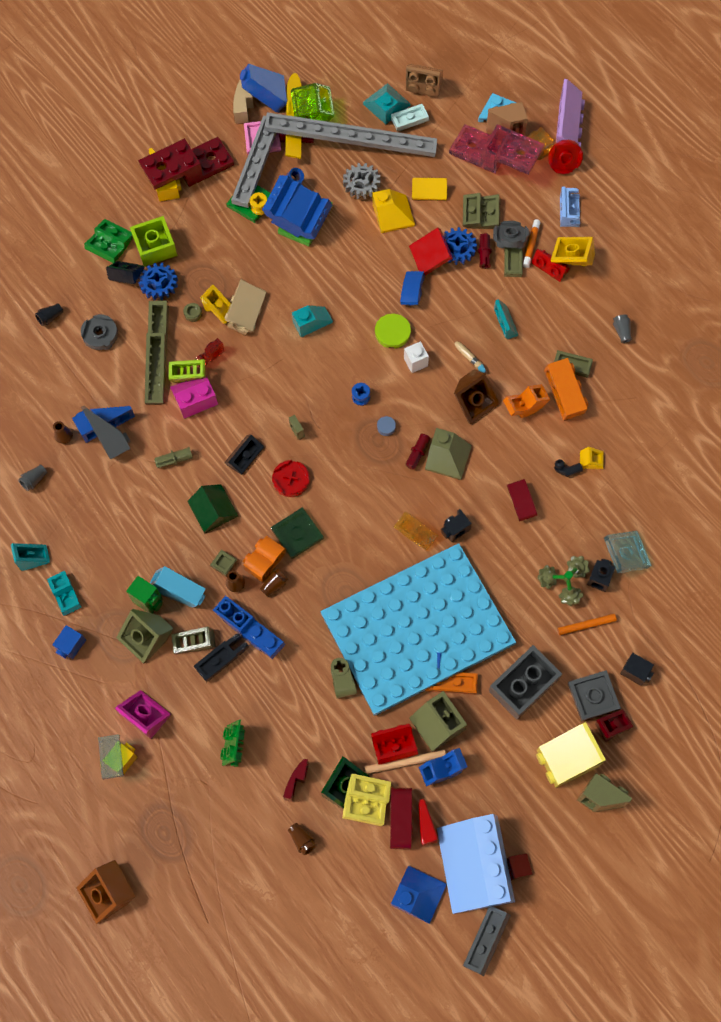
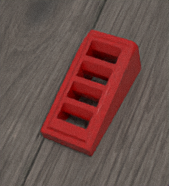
M424 799L419 800L421 844L423 847L437 842L438 837Z

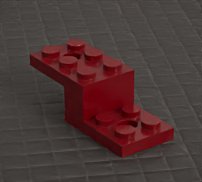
M219 137L213 138L191 149L184 138L138 160L140 167L154 190L183 177L188 187H191L234 166L232 157ZM209 156H215V159L208 160L207 158ZM162 165L166 166L164 170L158 169V167Z

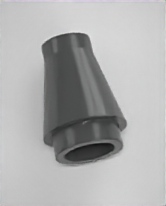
M626 314L613 318V326L621 343L630 342L632 340L631 319Z
M40 464L36 468L21 474L18 481L25 490H33L44 475L47 474V470Z

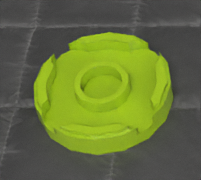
M387 314L376 323L375 337L384 347L399 348L405 345L410 338V324L402 315Z

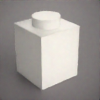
M421 341L404 348V360L411 373L428 367L429 356Z

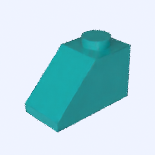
M307 305L292 312L293 324L300 337L333 323L327 309L323 306Z

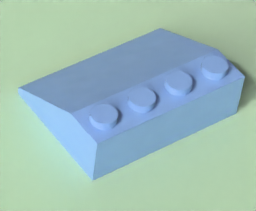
M497 815L480 816L437 828L452 914L515 902Z

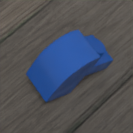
M457 748L442 757L427 761L419 767L425 785L430 786L461 774L462 770L467 768V764L460 748Z

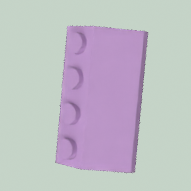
M564 79L560 97L556 143L562 140H572L581 147V142H578V138L581 139L582 128H579V124L583 122L581 110H584L585 100L582 99V91L568 79Z

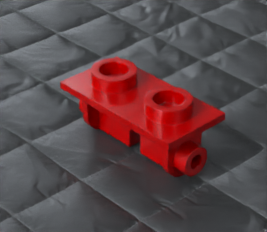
M537 249L531 263L561 282L563 275H566L569 271L568 265L551 262L552 256L545 250Z

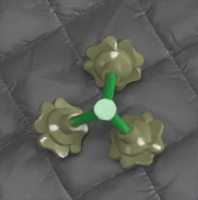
M572 556L571 560L567 562L568 571L564 575H557L554 567L545 565L543 569L539 570L537 579L540 581L541 587H546L547 589H550L552 585H556L557 579H564L567 587L563 588L562 593L559 594L561 603L568 604L569 606L579 604L583 594L580 588L571 586L570 580L572 577H585L586 573L590 572L588 567L589 561L584 560L583 556Z

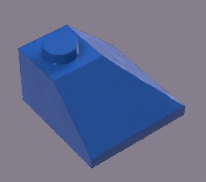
M408 866L391 902V906L430 924L447 884Z

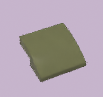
M481 193L463 195V227L494 229L496 225L497 227L500 226V195L483 197Z

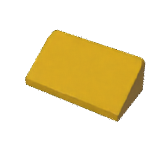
M412 178V200H447V178Z

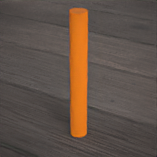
M610 614L559 627L557 631L560 636L615 622L617 619L615 614Z

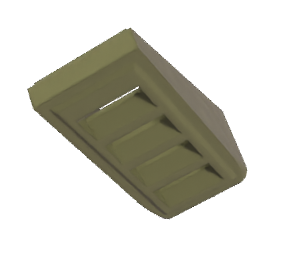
M210 627L172 634L174 654L216 648L214 630ZM197 635L199 636V644H197L196 640ZM188 637L191 639V646H189ZM180 638H183L184 647L182 648L180 645Z

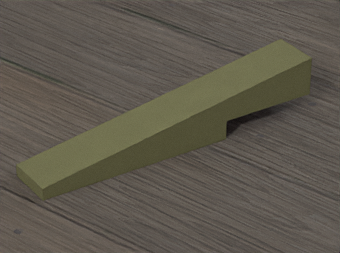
M149 301L148 333L146 335L145 404H164L169 304L167 301Z

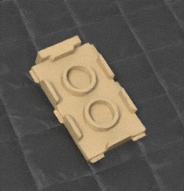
M241 279L224 318L226 319L225 321L229 322L227 327L244 335L248 331L254 332L258 314L260 315L261 306L266 291Z

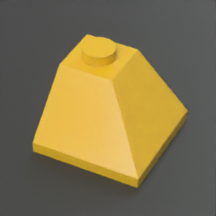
M391 189L372 192L373 208L381 233L415 226L405 194Z
M558 237L551 262L581 266L592 265L595 257L593 237Z

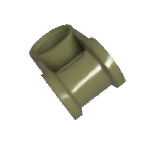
M344 658L334 659L331 663V674L336 698L357 694L347 660ZM337 665L344 667L343 672H339Z

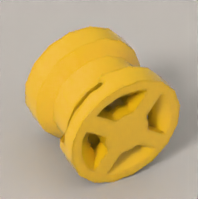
M258 192L250 197L251 211L255 215L265 214L262 210L267 201L265 194Z

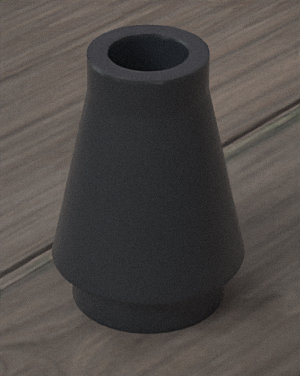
M57 303L39 309L35 313V317L41 326H48L63 313V309Z

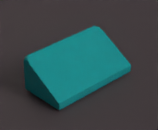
M497 299L494 311L505 338L510 339L518 336L507 305Z

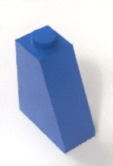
M248 64L241 71L240 80L242 88L279 113L287 104L284 75L252 64Z

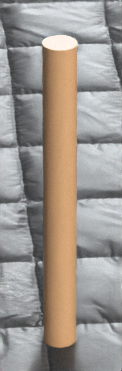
M440 750L380 765L365 766L366 774L419 764L442 757L446 753L445 750Z

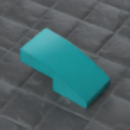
M65 571L47 579L64 616L82 608Z

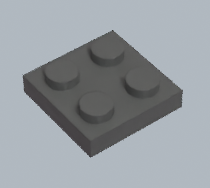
M607 670L568 682L581 722L621 709Z

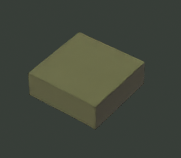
M296 416L289 417V425L297 439L304 438V429Z
M221 550L210 566L227 577L228 572L234 568L238 561Z

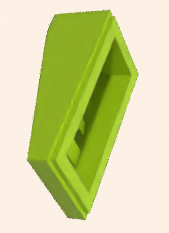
M204 359L169 362V380L172 383L205 378ZM197 365H200V374H197ZM191 366H193V374H190ZM187 367V373L184 375V368Z

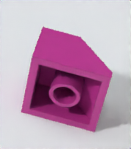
M206 375L203 379L184 381L170 387L184 419L218 405L216 395Z

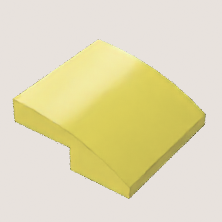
M351 774L342 818L378 826L384 825L386 804L389 803L391 782Z

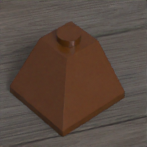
M475 369L459 380L454 392L469 424H472L500 404L486 374Z

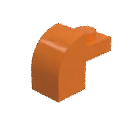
M540 384L528 386L520 395L507 396L503 402L511 416L519 415L520 418H524L543 408L550 401V398L543 385Z

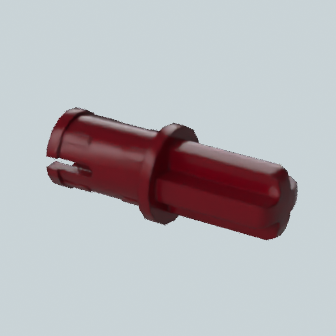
M482 233L479 236V267L483 269V265H485L484 268L487 269L491 267L490 254L492 249L490 248V235Z
M421 433L415 446L411 448L412 452L405 463L409 469H416L421 457L425 455L424 451L431 440L428 435Z

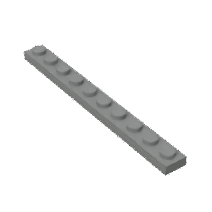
M268 112L264 131L431 157H435L437 138Z

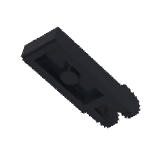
M235 634L226 642L221 643L194 665V668L206 683L248 649L249 645L246 642L234 651L230 648L240 640V634Z

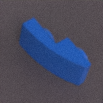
M424 271L406 272L401 292V305L419 304L422 295L421 287L425 278Z

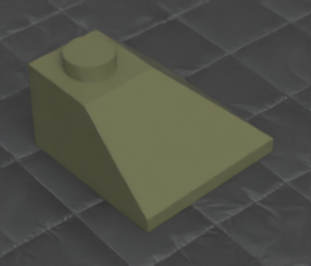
M436 428L425 470L461 480L472 445L453 432Z
M132 609L116 638L144 664L167 641L173 627L159 615Z

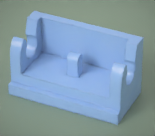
M561 188L560 227H580V194H571L579 193L577 188Z

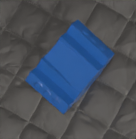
M280 175L262 210L267 217L272 219L271 223L296 237L301 235L306 239L315 240L333 205L329 199L321 198L319 193L309 190L300 182L292 181L287 175Z

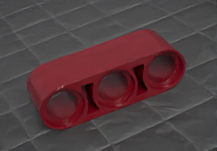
M391 787L390 849L411 850L412 788Z

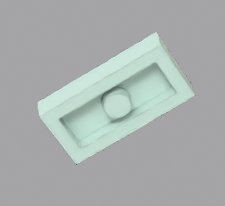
M419 104L391 114V120L398 132L429 121V116L423 104Z

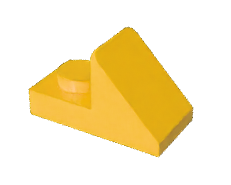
M211 285L200 297L207 312L212 311L223 324H226L227 321L224 318L231 303L214 285Z

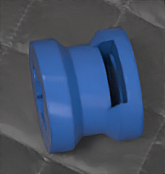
M357 383L352 387V400L355 404L362 406L370 401V388L367 384Z

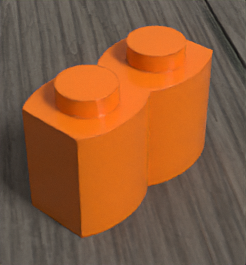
M268 536L264 539H259L255 545V551L252 554L248 553L243 560L244 570L261 582L267 579L286 554V549Z

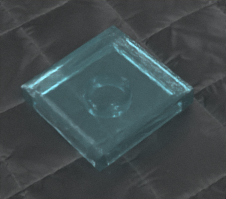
M638 531L610 534L604 537L617 573L647 569L652 566Z

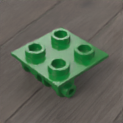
M241 720L227 725L224 729L223 739L225 740V745L220 754L222 766L231 763L230 766L239 767V763H241L242 752H237L243 751V748L238 747V745H243L244 743L242 741L244 740L245 730L243 729L244 726L240 725Z

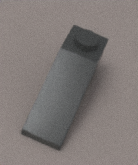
M86 406L81 407L110 459L131 449L128 445L131 441L126 432L122 434L118 428Z

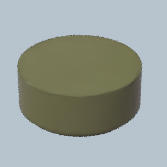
M190 303L184 307L183 313L186 320L196 322L201 318L202 310L198 304Z

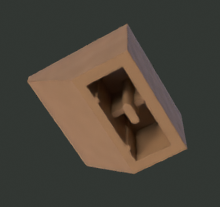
M415 64L407 65L406 91L439 97L443 82V70Z
M511 103L488 109L487 134L506 143L523 141L528 120L523 103Z

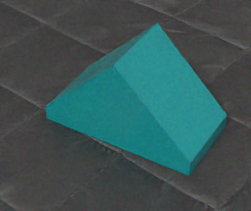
M11 544L14 563L21 571L50 563L47 545Z

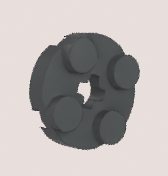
M503 221L500 226L497 227L496 225L493 229V239L499 248L516 247L521 249L525 247V243L528 241L529 229L526 226L525 228L522 227L520 222Z
M98 314L94 315L89 321L88 319L84 321L81 327V336L85 345L89 348L108 350L118 337V329L109 316ZM102 329L103 334L97 335L95 333L99 332V330Z

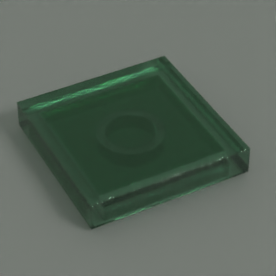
M303 507L270 527L291 559L324 539V536Z

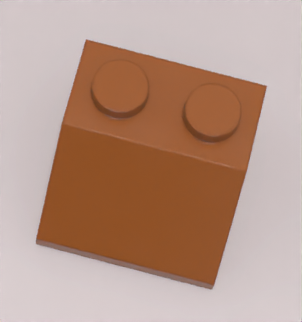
M116 860L95 868L76 887L96 924L125 907L136 897Z

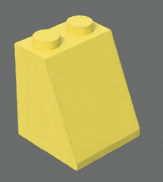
M586 722L541 745L537 749L538 753L536 754L539 763L544 765L547 770L546 777L550 784L554 783L555 787H559L600 767L606 760Z

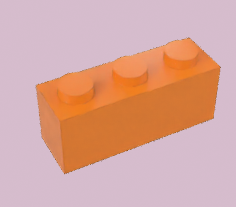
M565 358L547 364L544 372L563 421L585 414L588 409V401L581 393L582 386L574 375L575 368L573 363H570L569 359Z

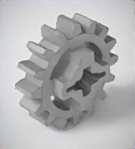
M358 163L357 167L351 165V170L346 169V174L343 175V187H345L346 193L350 192L351 197L357 195V199L360 196L366 199V195L372 197V192H377L380 187L378 170H373V165L367 167V163L363 166Z

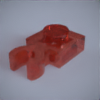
M217 338L215 341L208 343L204 349L205 352L197 356L195 360L204 359L205 366L209 361L213 362L225 351L223 342Z

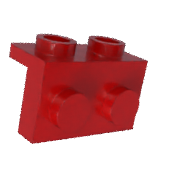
M411 724L398 725L397 727L371 733L379 765L418 755Z

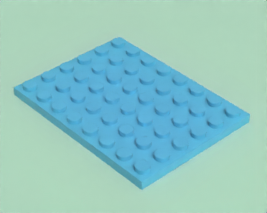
M459 543L320 611L344 659L347 660L350 671L374 716L516 644L515 639ZM437 653H442L440 669H437Z

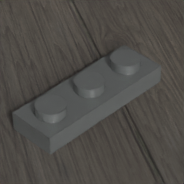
M493 906L488 908L463 964L465 968L482 976L485 975L511 915Z

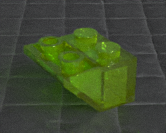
M313 83L292 88L291 96L294 117L327 122L334 117L329 86Z

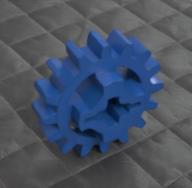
M460 227L457 228V231L451 228L450 233L448 231L444 232L445 241L453 257L448 263L455 261V265H457L458 261H461L464 264L465 259L471 261V256H475L477 244L476 238H472V232L467 234V229L461 231Z
M154 263L152 268L148 265V270H143V276L139 277L140 282L138 283L142 293L146 294L147 298L152 296L154 301L157 297H160L161 301L163 296L170 298L169 293H175L174 288H178V278L175 270H171L170 265L164 267L163 263L160 266Z

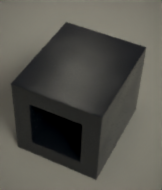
M632 652L620 674L642 686L645 681L649 683L654 672L651 670L654 664Z

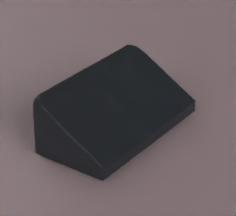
M116 261L106 267L109 280L128 284H135L144 270L143 265Z
M246 435L224 463L242 475L265 446L253 435Z

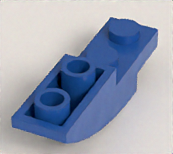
M227 596L213 609L232 629L272 660L285 646L284 641L261 625L251 614Z

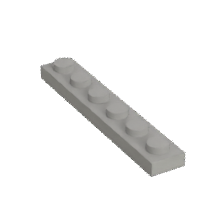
M264 115L231 199L232 204L249 208L250 197L256 190L277 134L264 131L266 116Z

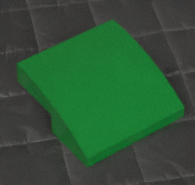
M104 219L94 228L95 234L84 243V248L115 263L128 247L133 236L131 231Z

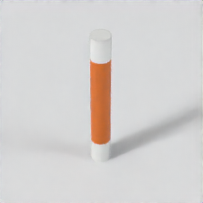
M537 219L533 221L523 262L524 268H529L540 226V220Z

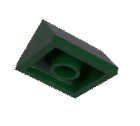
M221 484L201 486L187 501L204 534L239 517Z
M342 756L321 791V795L323 798L344 809L351 774L370 776Z

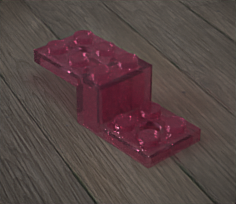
M464 124L449 149V154L495 174L502 163L529 175L545 144L498 124L491 135ZM474 143L477 146L471 148L468 146V144ZM517 151H524L525 154L519 155L517 154Z

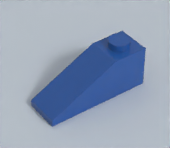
M130 406L90 409L115 427L135 417ZM83 411L77 413L72 418L86 443L97 437Z

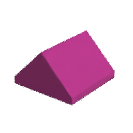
M141 690L115 708L122 717L150 739H152L171 715Z

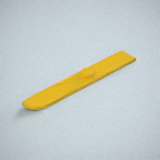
M293 73L288 80L286 88V115L302 118V86L298 74ZM286 134L285 156L301 159V136Z

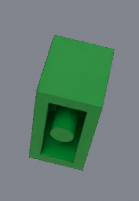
M137 576L126 590L132 602L148 613L153 614L154 611L157 612L163 604V598L158 589L140 576Z

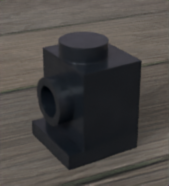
M459 509L455 517L450 516L445 520V524L440 531L446 539L449 538L453 542L470 531L472 523L462 510Z
M607 559L597 560L587 585L606 592L615 570L612 562Z

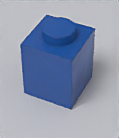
M66 625L52 645L56 649V654L64 659L68 656L73 660L86 639L82 634Z

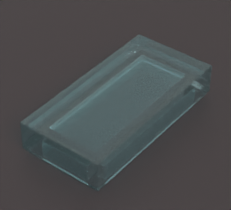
M120 735L98 737L102 779L123 777Z

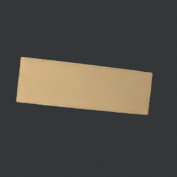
M239 80L233 102L235 124L248 123L247 108H254L253 95L242 88L241 80Z

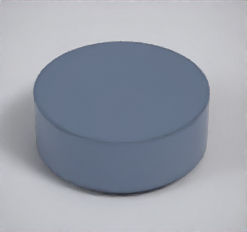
M385 416L378 420L377 430L381 435L390 436L395 432L396 423L393 418Z

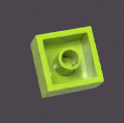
M164 216L130 227L144 267L178 256Z

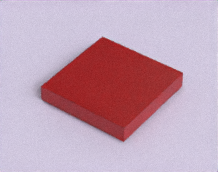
M438 227L409 245L418 270L424 271L425 276L453 259L443 233Z

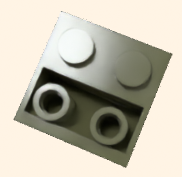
M444 691L427 701L409 718L432 752L465 731L467 727L466 722Z
M596 773L577 800L593 812L623 808L632 800V797L629 796V792L623 787L618 786L617 788L611 784V780L607 776Z

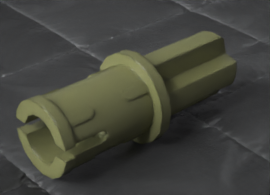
M190 447L175 452L172 450L169 454L156 457L154 461L156 467L161 468L174 463L177 465V462L192 459L193 457Z

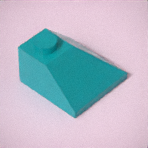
M387 83L367 98L363 105L386 125L391 121V114L405 110L410 106V102Z

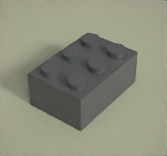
M533 645L490 685L489 692L518 720L560 679L562 673Z

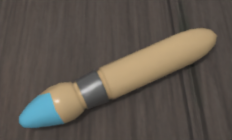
M456 341V348L478 371L485 373L486 369L483 363L462 343Z

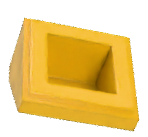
M592 447L581 450L580 464L582 468L603 469V451Z

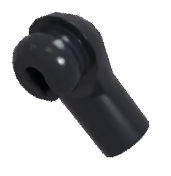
M561 459L556 460L554 463L555 471L566 477L583 472L580 463L568 466Z

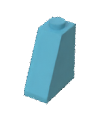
M165 566L156 570L150 581V584L155 586L160 594L191 608L201 605L205 598L203 594L205 591L204 587Z

